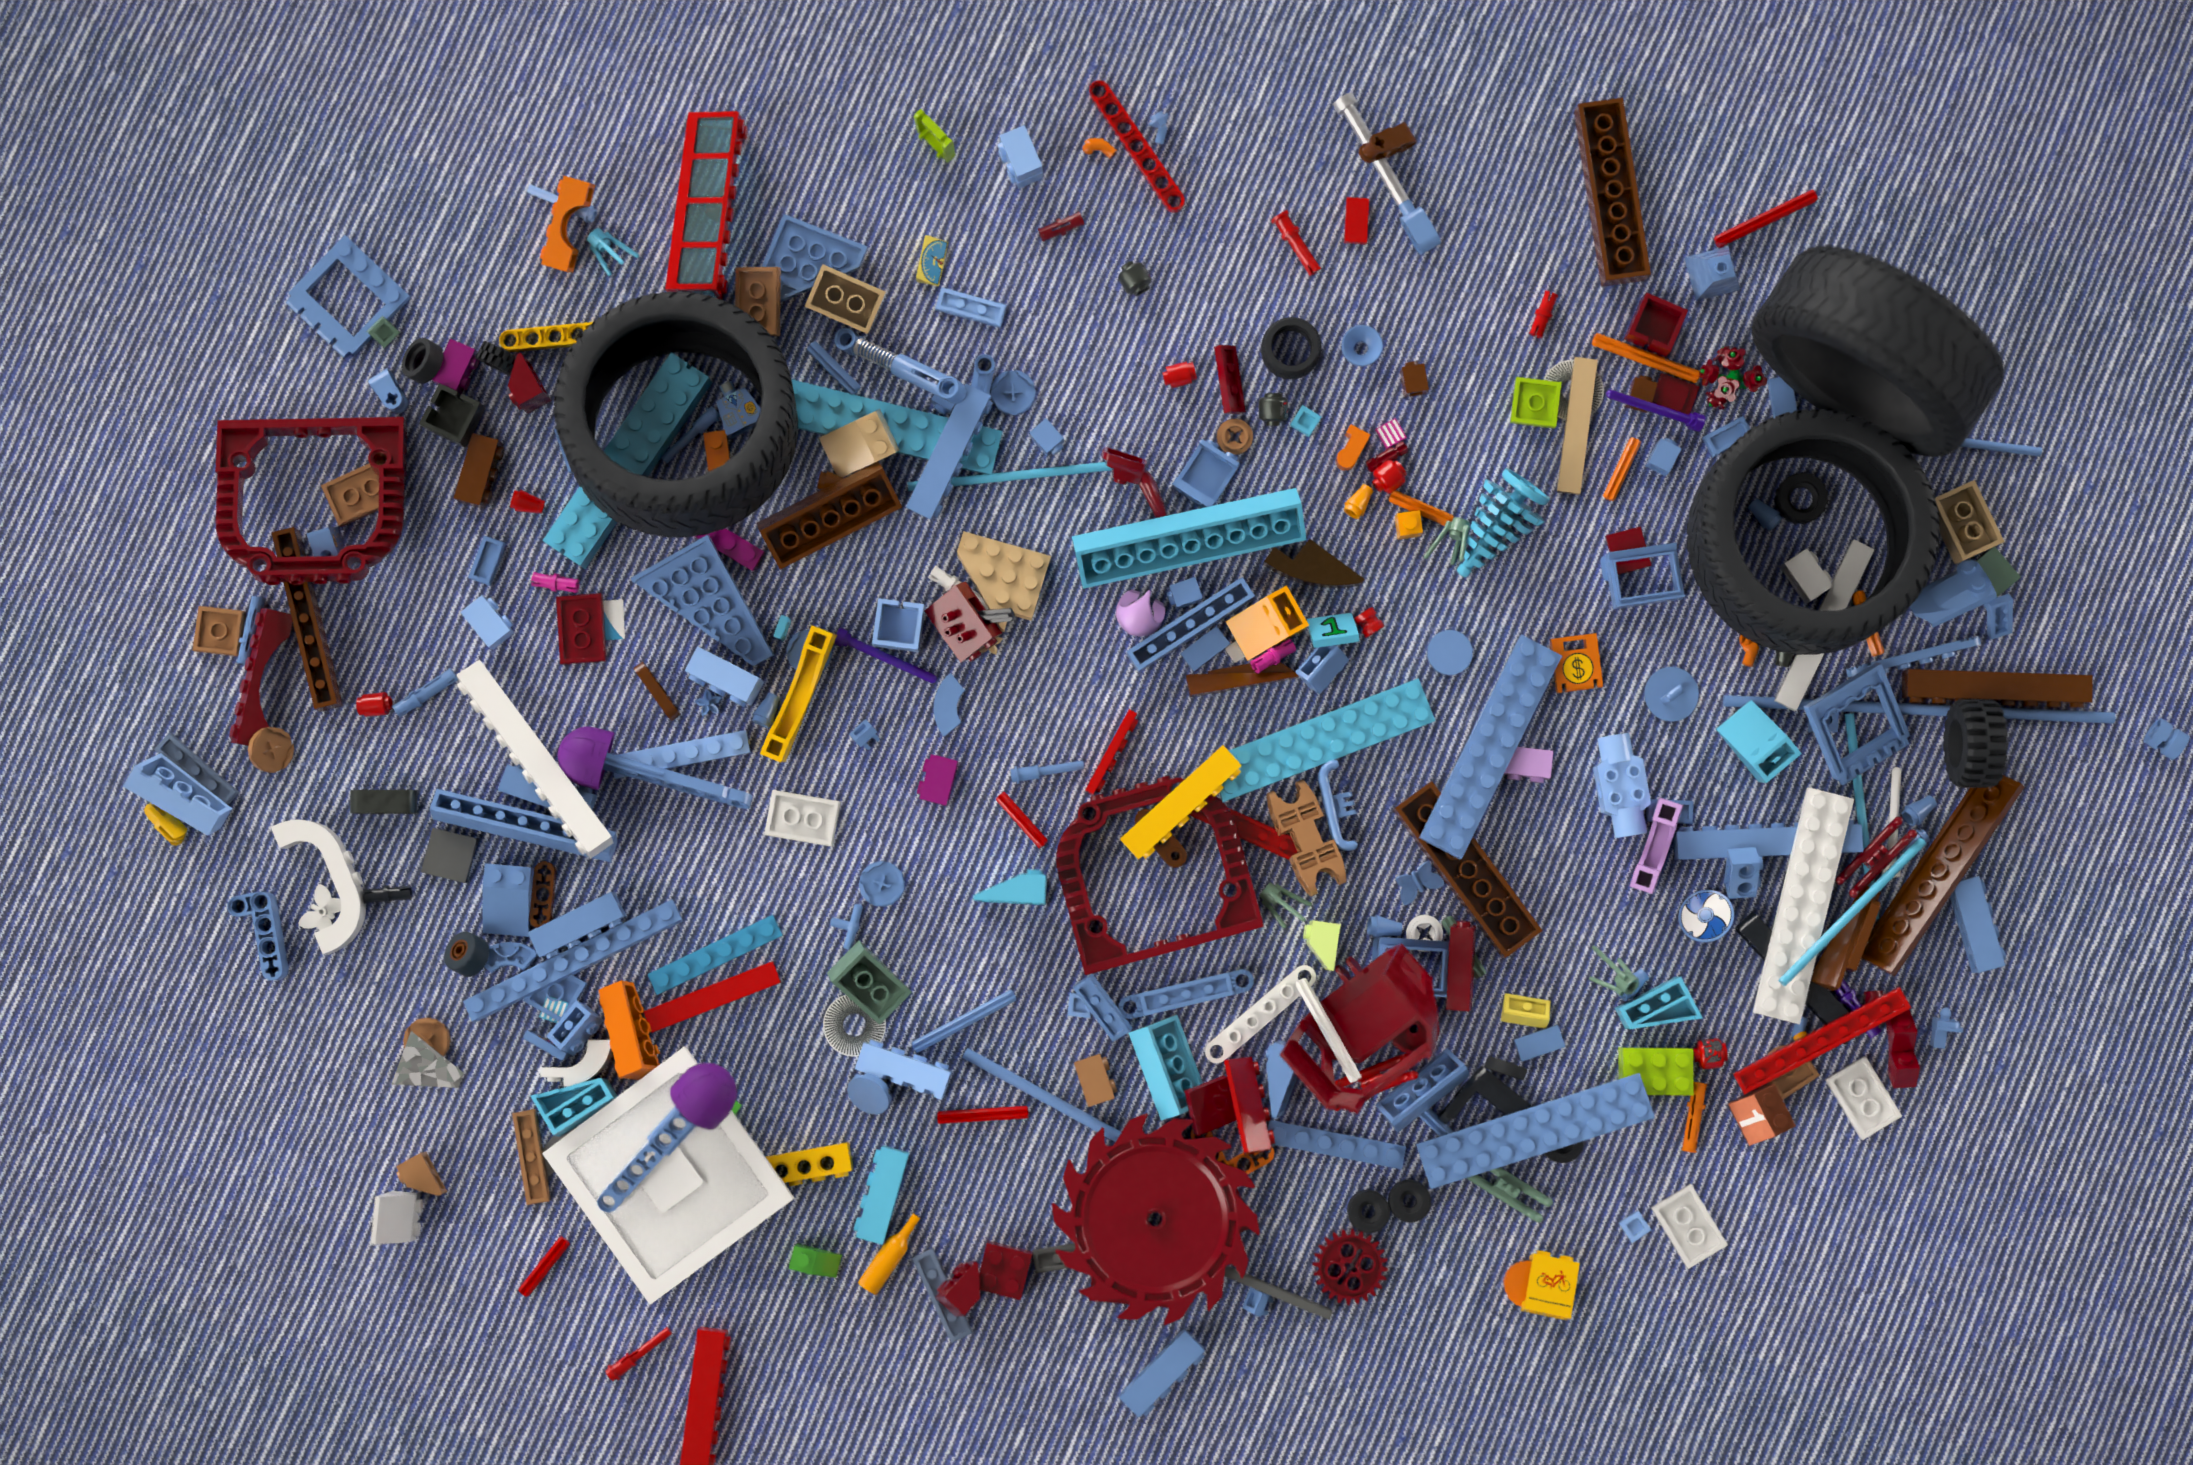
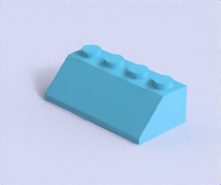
M1178 1015L1130 1032V1039L1160 1119H1168L1189 1111L1184 1091L1203 1084Z

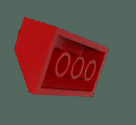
M1252 1057L1224 1060L1244 1155L1272 1150L1271 1144H1275L1273 1130L1268 1131L1266 1121H1270L1268 1107L1263 1108L1261 1099L1265 1098L1263 1084L1258 1085L1256 1076L1260 1075L1258 1061L1253 1062Z

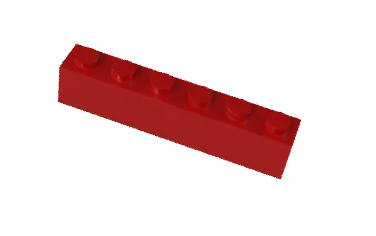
M701 1326L697 1329L680 1465H715L716 1454H712L713 1445H717L719 1431L715 1430L716 1421H720L722 1407H718L719 1397L723 1398L725 1383H721L722 1374H726L728 1360H724L725 1350L729 1351L731 1336H727L728 1330Z

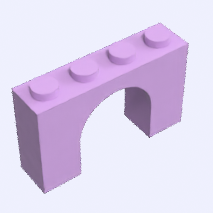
M1659 798L1652 819L1651 830L1640 861L1636 866L1630 887L1651 894L1655 892L1684 805Z

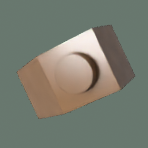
M426 1151L396 1166L398 1169V1179L402 1184H406L407 1187L436 1196L448 1192Z

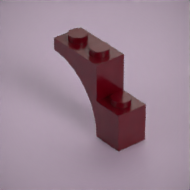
M1909 1009L1886 1021L1889 1048L1887 1072L1893 1089L1917 1086L1920 1066L1914 1048L1918 1031Z

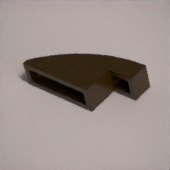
M1310 538L1294 560L1274 547L1263 562L1264 566L1285 578L1321 588L1360 586L1365 580Z

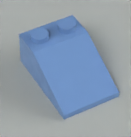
M485 863L482 886L483 933L529 937L527 932H530L531 926L529 915L534 868Z
M1283 1040L1274 1042L1273 1045L1270 1044L1265 1055L1268 1058L1266 1066L1271 1114L1274 1118L1284 1115L1298 1077L1279 1055L1287 1043Z

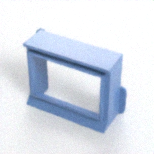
M1677 542L1609 552L1600 559L1603 579L1609 582L1613 610L1682 600L1685 597L1677 555ZM1669 555L1673 591L1621 598L1616 562Z
M1389 937L1374 938L1372 960H1375L1384 953L1385 948H1391L1401 943L1409 950L1442 952L1439 989L1433 988L1435 997H1447L1450 942Z

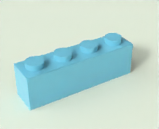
M885 1145L881 1147V1150L876 1149L873 1163H876L874 1173H869L866 1185L870 1186L868 1195H863L860 1208L864 1209L862 1217H857L854 1231H857L856 1238L881 1245L885 1243L909 1158V1152Z

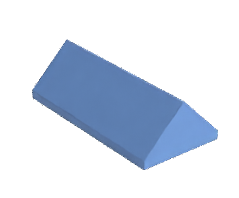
M1448 1048L1417 1071L1419 1076L1416 1080L1401 1084L1375 1105L1397 1133L1470 1076L1465 1064Z

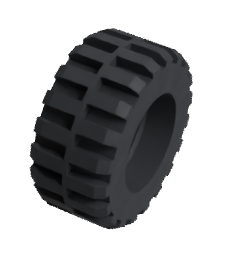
M1959 699L1950 706V710L1947 712V720H1945L1944 725L1945 732L1943 734L1944 762L1946 763V771L1949 774L1950 781L1957 787L1991 788L1999 783L2003 777L2002 774L2005 772L2008 749L2006 719L2003 716L2004 712L2000 705L1991 699Z

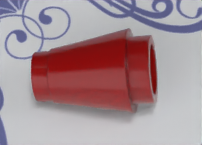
M514 490L510 503V508H514L515 511L542 514L545 506L544 500L523 490Z

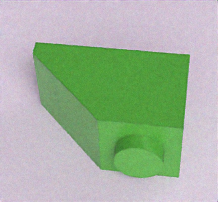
M797 1243L793 1249L789 1269L811 1275L836 1278L842 1254Z

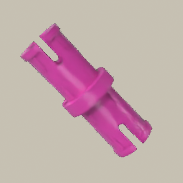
M533 572L531 581H534L531 583V586L548 588L554 592L561 590L578 593L580 584H577L580 582L579 579L561 577L560 574L556 573L548 575Z
M1287 639L1278 646L1267 649L1266 653L1250 661L1251 667L1258 674L1273 664H1279L1281 659L1296 652L1294 643H1290L1291 640Z

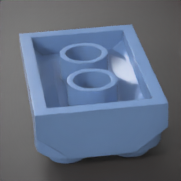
M1965 560L1959 563L1956 571L1926 585L1916 601L1912 603L1910 609L1916 617L1925 619L1932 627H1936L1997 599V595L1990 579L1980 564L1974 560Z

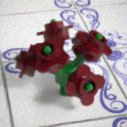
M1729 346L1721 347L1717 351L1716 357L1713 360L1709 359L1706 365H1702L1700 368L1699 377L1702 378L1703 386H1707L1708 383L1713 384L1718 378V389L1705 393L1708 397L1706 401L1713 409L1723 410L1725 408L1723 405L1727 403L1726 399L1729 402L1735 401L1737 398L1736 394L1741 388H1749L1751 392H1757L1759 387L1767 384V378L1762 373L1760 365H1755L1753 370L1746 371L1744 375L1740 373L1739 369L1745 364V349L1740 348L1737 350V347L1731 349ZM1713 361H1718L1720 365L1730 370L1728 376L1719 374V367L1713 365Z

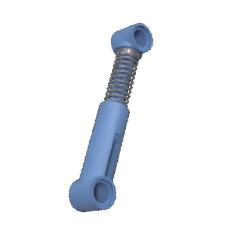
M841 328L835 334L834 343L836 347L848 355H858L874 362V364L890 370L892 375L937 395L950 403H960L966 397L965 385L952 376H948L906 355H895V353L885 350L881 346L868 342V340H865L850 328ZM852 338L851 343L846 346L848 339ZM927 376L938 381V385L926 380L925 377ZM955 386L953 393L949 394V389Z

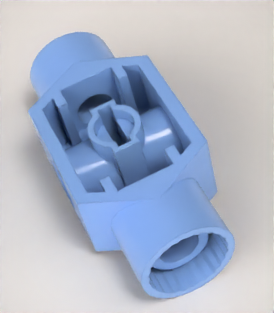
M1629 733L1597 738L1601 762L1593 767L1601 813L1611 816L1615 838L1647 833L1643 810L1651 804L1643 758L1633 755Z

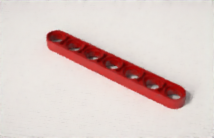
M1102 80L1094 81L1089 87V95L1093 103L1164 207L1172 213L1181 211L1184 207V196L1109 85ZM1102 86L1106 90L1105 95L1102 97L1095 96L1093 94L1095 87ZM1108 105H1116L1118 112L1115 115L1107 114L1105 109ZM1121 123H1128L1131 129L1128 133L1123 134L1119 132L1118 126ZM1140 141L1143 144V149L1139 152H1134L1130 148L1131 143ZM1151 159L1155 162L1156 166L1153 170H1146L1143 167V162ZM1158 178H1165L1168 181V186L1160 189L1156 186L1155 182ZM1172 196H1177L1180 198L1181 203L1177 207H1172L1169 205L1168 199Z

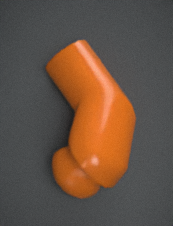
M1740 635L1739 642L1745 651L1742 664L1753 667L1759 651V645Z

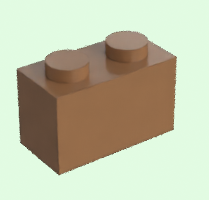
M1099 1053L1074 1062L1088 1107L1115 1098L1114 1093L1118 1091L1114 1079L1109 1080L1106 1071L1110 1070L1106 1057L1102 1058Z

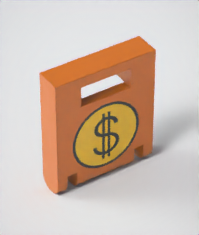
M1597 633L1549 639L1551 650L1562 655L1554 671L1556 693H1562V684H1565V692L1594 689L1593 680L1595 679L1597 688L1603 687ZM1583 640V649L1564 651L1563 642Z

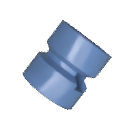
M2159 718L2149 728L2143 742L2155 750L2160 748L2161 754L2174 760L2185 749L2190 736L2178 728L2173 730L2172 724Z

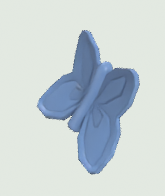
M1429 861L1424 862L1417 872L1412 871L1411 875L1404 874L1396 877V882L1402 887L1400 899L1403 905H1408L1414 901L1418 889L1420 892H1424L1423 885L1428 889H1438L1444 886L1442 877L1435 872H1431L1432 867Z

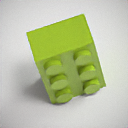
M1618 1047V1079L1640 1073L1647 1095L1694 1096L1692 1048Z

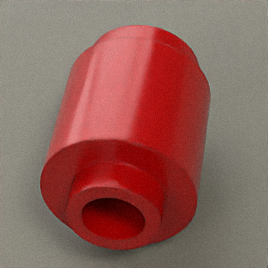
M1185 361L1166 366V371L1162 372L1165 386L1170 385L1171 389L1191 384L1192 381L1197 380L1193 362L1187 363Z
M386 692L363 694L362 697H358L356 700L358 714L365 717L388 715L393 708L392 698Z

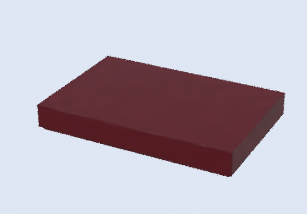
M603 594L556 596L560 665L607 662Z

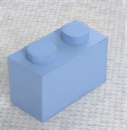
M481 595L460 613L484 643L494 650L515 633L511 629L513 623L505 614L501 616L498 613L497 609L499 606L491 597L487 599Z

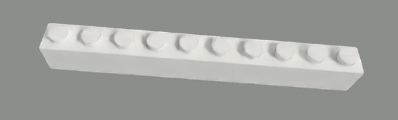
M478 660L458 673L459 683L456 685L464 696L468 694L472 699L470 704L475 712L481 711L484 715L483 722L490 731L494 729L498 734L496 739L501 747L505 748L507 746L510 750L509 757L516 766L520 764L524 769L522 774L529 784L533 782L536 785L537 789L535 792L542 801L547 800L550 804L548 808L555 819L560 818L564 823L561 827L567 836L573 835L576 839L575 846L582 855L586 853L591 859L612 845V836L483 663Z

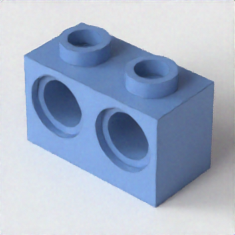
M1755 847L1727 850L1724 886L1729 899L1757 896V888L1761 887L1759 872L1763 870V859L1761 856H1758Z

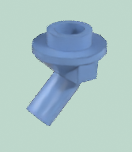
M1162 111L1151 116V122L1148 123L1149 126L1158 128L1155 143L1161 145L1164 144L1167 133L1166 123L1169 116L1168 113L1163 114Z

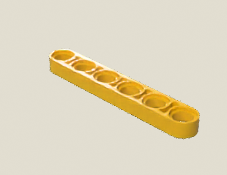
M593 322L506 330L499 336V343L508 352L572 347L577 342L572 339L573 331L581 329L584 332ZM554 331H559L561 333L560 341L556 343L551 342L549 339L550 334ZM531 333H536L539 336L538 342L534 345L527 343V337ZM509 335L516 337V343L511 347H507L504 344L505 338Z

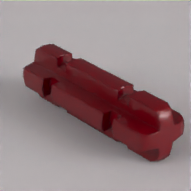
M1400 442L1395 445V448L1391 447L1376 455L1375 459L1373 457L1367 460L1365 463L1366 467L1370 472H1373L1386 460L1394 461L1398 456L1405 455L1408 452V448L1404 442Z

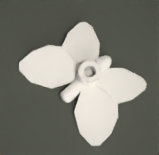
M322 884L318 885L315 890L314 900L317 905L312 904L310 907L315 911H308L298 922L299 926L312 929L317 927L319 931L332 925L331 919L335 918L333 913L341 911V900L339 898H331L330 891Z

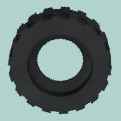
M1801 472L1789 476L1776 489V497H1774L1776 510L1780 512L1779 515L1784 517L1787 522H1792L1796 525L1812 522L1821 516L1828 504V491H1826L1825 484L1820 481L1819 477H1815L1811 473ZM1800 487L1806 488L1812 494L1811 505L1803 510L1795 508L1790 501L1792 491Z

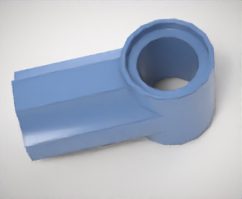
M982 354L976 358L971 383L972 387L989 395L995 371V362L990 355ZM981 361H989L991 368L988 371H981L979 369Z

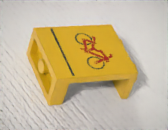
M1537 1251V1253L1529 1256V1260L1532 1263L1526 1300L1522 1302L1521 1311L1567 1321L1572 1316L1580 1263L1574 1262L1573 1257L1560 1255L1559 1258L1550 1257L1551 1253Z

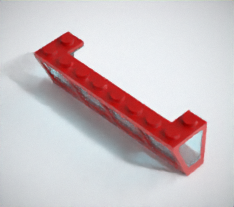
M739 111L688 112L665 287L667 292L699 293L721 300L723 299V294H727L728 281L725 280L722 270L723 266H727L728 253H725L726 244L730 243L731 237L728 223L733 220L731 200H735L736 186H733L734 177L738 178L739 164H736L737 155H741L743 140L747 139L748 127L745 126V120L742 119Z

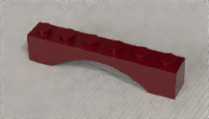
M264 608L256 615L255 625L257 629L250 640L251 656L247 657L245 662L246 678L240 684L241 700L237 702L235 707L237 718L235 724L231 726L229 734L230 738H232L231 743L249 746L251 738L257 731L269 727L260 704V682L265 665L271 654L290 636L293 620L289 613Z

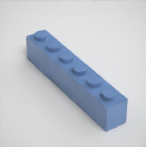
M965 384L966 397L962 402L955 405L906 506L907 509L932 521L934 517H939L943 509L941 502L944 496L948 497L952 491L953 485L950 483L954 475L958 477L963 468L961 461L964 455H969L973 447L971 440L974 434L978 436L982 429L983 423L980 421L983 415H988L993 406L991 395L968 384Z
M1241 577L1126 651V655L1137 672L1140 673L1252 601L1255 595L1243 577Z

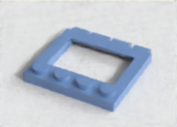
M344 235L288 292L291 297L286 301V304L297 314H300L305 309L300 317L312 329H316L321 324L316 332L329 345L338 340L333 345V349L345 359L351 353L355 356L373 338L367 330L382 315L389 321L411 297ZM339 261L385 303L355 336L350 334L308 294Z
M1881 663L1871 665L1804 706L1832 778L1838 780L1841 785H1845L1856 778V774L1861 775L1874 767V762L1879 764L1892 756L1893 752L1896 753L1909 745L1907 737L1910 736V733ZM1875 689L1891 729L1841 759L1825 720L1829 719V716L1835 712L1842 711L1847 708L1848 704L1855 700H1860L1866 696V693Z

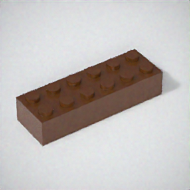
M877 461L756 524L781 570L902 508V505L880 462Z

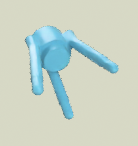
M596 228L587 237V241L591 244L589 249L596 255L608 276H611L612 273L599 250L601 252L606 250L621 265L624 264V261L610 248L611 242L634 257H639L638 253L615 239L608 231L604 233L600 228Z

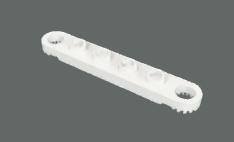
M1301 965L1286 976L1207 1044L1205 1048L1207 1059L1213 1063H1221L1301 995L1296 987V982L1299 981L1298 973L1301 970L1310 972V986L1315 983L1316 973L1314 969L1307 965ZM1220 1045L1223 1048V1055L1220 1058H1213L1210 1055L1212 1046Z

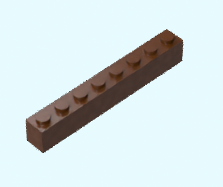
M290 527L271 532L277 557H306L301 532L298 529ZM283 582L314 709L322 712L342 707L343 703L313 582H304L301 585Z
M1907 669L1902 671V699H1909V703H1923V699L1932 700L1933 704H1946V700H1955L1956 702L1959 699H1991L1995 702H2001V706H2015V702L2024 703V707H2038V703H2047V707L2059 708L2061 704H2070V708H2084L2085 704L2092 703L2093 675Z

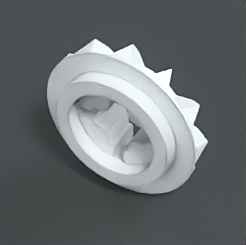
M1420 915L1409 922L1406 929L1407 939H1419L1421 933L1416 927L1426 929L1431 926L1428 934L1432 941H1442L1443 929L1439 921L1434 917Z

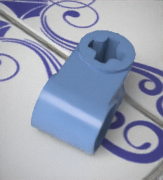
M388 368L368 380L371 388L386 408L394 413H403L407 409L408 399L401 390L397 379Z

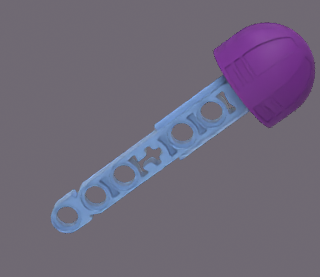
M590 726L580 727L565 736L559 746L558 763L560 768L570 781L581 786L598 790L605 770L716 802L727 803V805L749 809L753 796L747 792L734 788L730 789L720 784L610 754L615 736L614 732Z
M700 1063L687 1069L670 1088V1097L675 1107L647 1136V1143L616 1175L612 1183H609L601 1192L597 1204L602 1211L609 1213L616 1210L625 1197L629 1196L666 1154L670 1156L696 1126L713 1130L723 1122L734 1107L737 1098L736 1083L725 1068L713 1063ZM676 1118H681L685 1121L686 1126L679 1128L673 1121ZM659 1135H669L671 1137V1142L663 1143L660 1140ZM653 1151L655 1155L651 1156L646 1162L644 1159L647 1154ZM631 1166H640L643 1170V1173H633L631 1170ZM625 1181L629 1188L622 1190L618 1187L617 1182ZM603 1197H612L615 1204L607 1205L603 1201Z

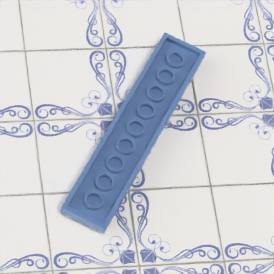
M1522 634L1519 636L1419 837L1420 839L1458 859H1462L1562 655Z
M1640 1073L1427 1140L1416 1144L1430 1188L1433 1189L1653 1119L1655 1116Z

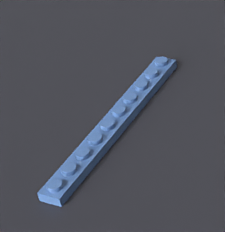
M674 900L667 901L464 1000L463 1002L473 1023L482 1020L683 922V919Z

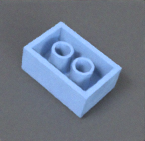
M698 646L685 669L690 674L688 678L703 687L705 683L709 684L710 690L723 697L725 694L730 695L729 699L742 707H745L746 704L753 705L764 684V681L759 677Z

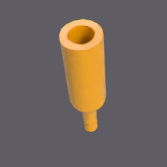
M913 1213L900 1232L887 1238L858 1281L859 1285L874 1295L879 1293L907 1252L908 1238L921 1219L919 1216Z

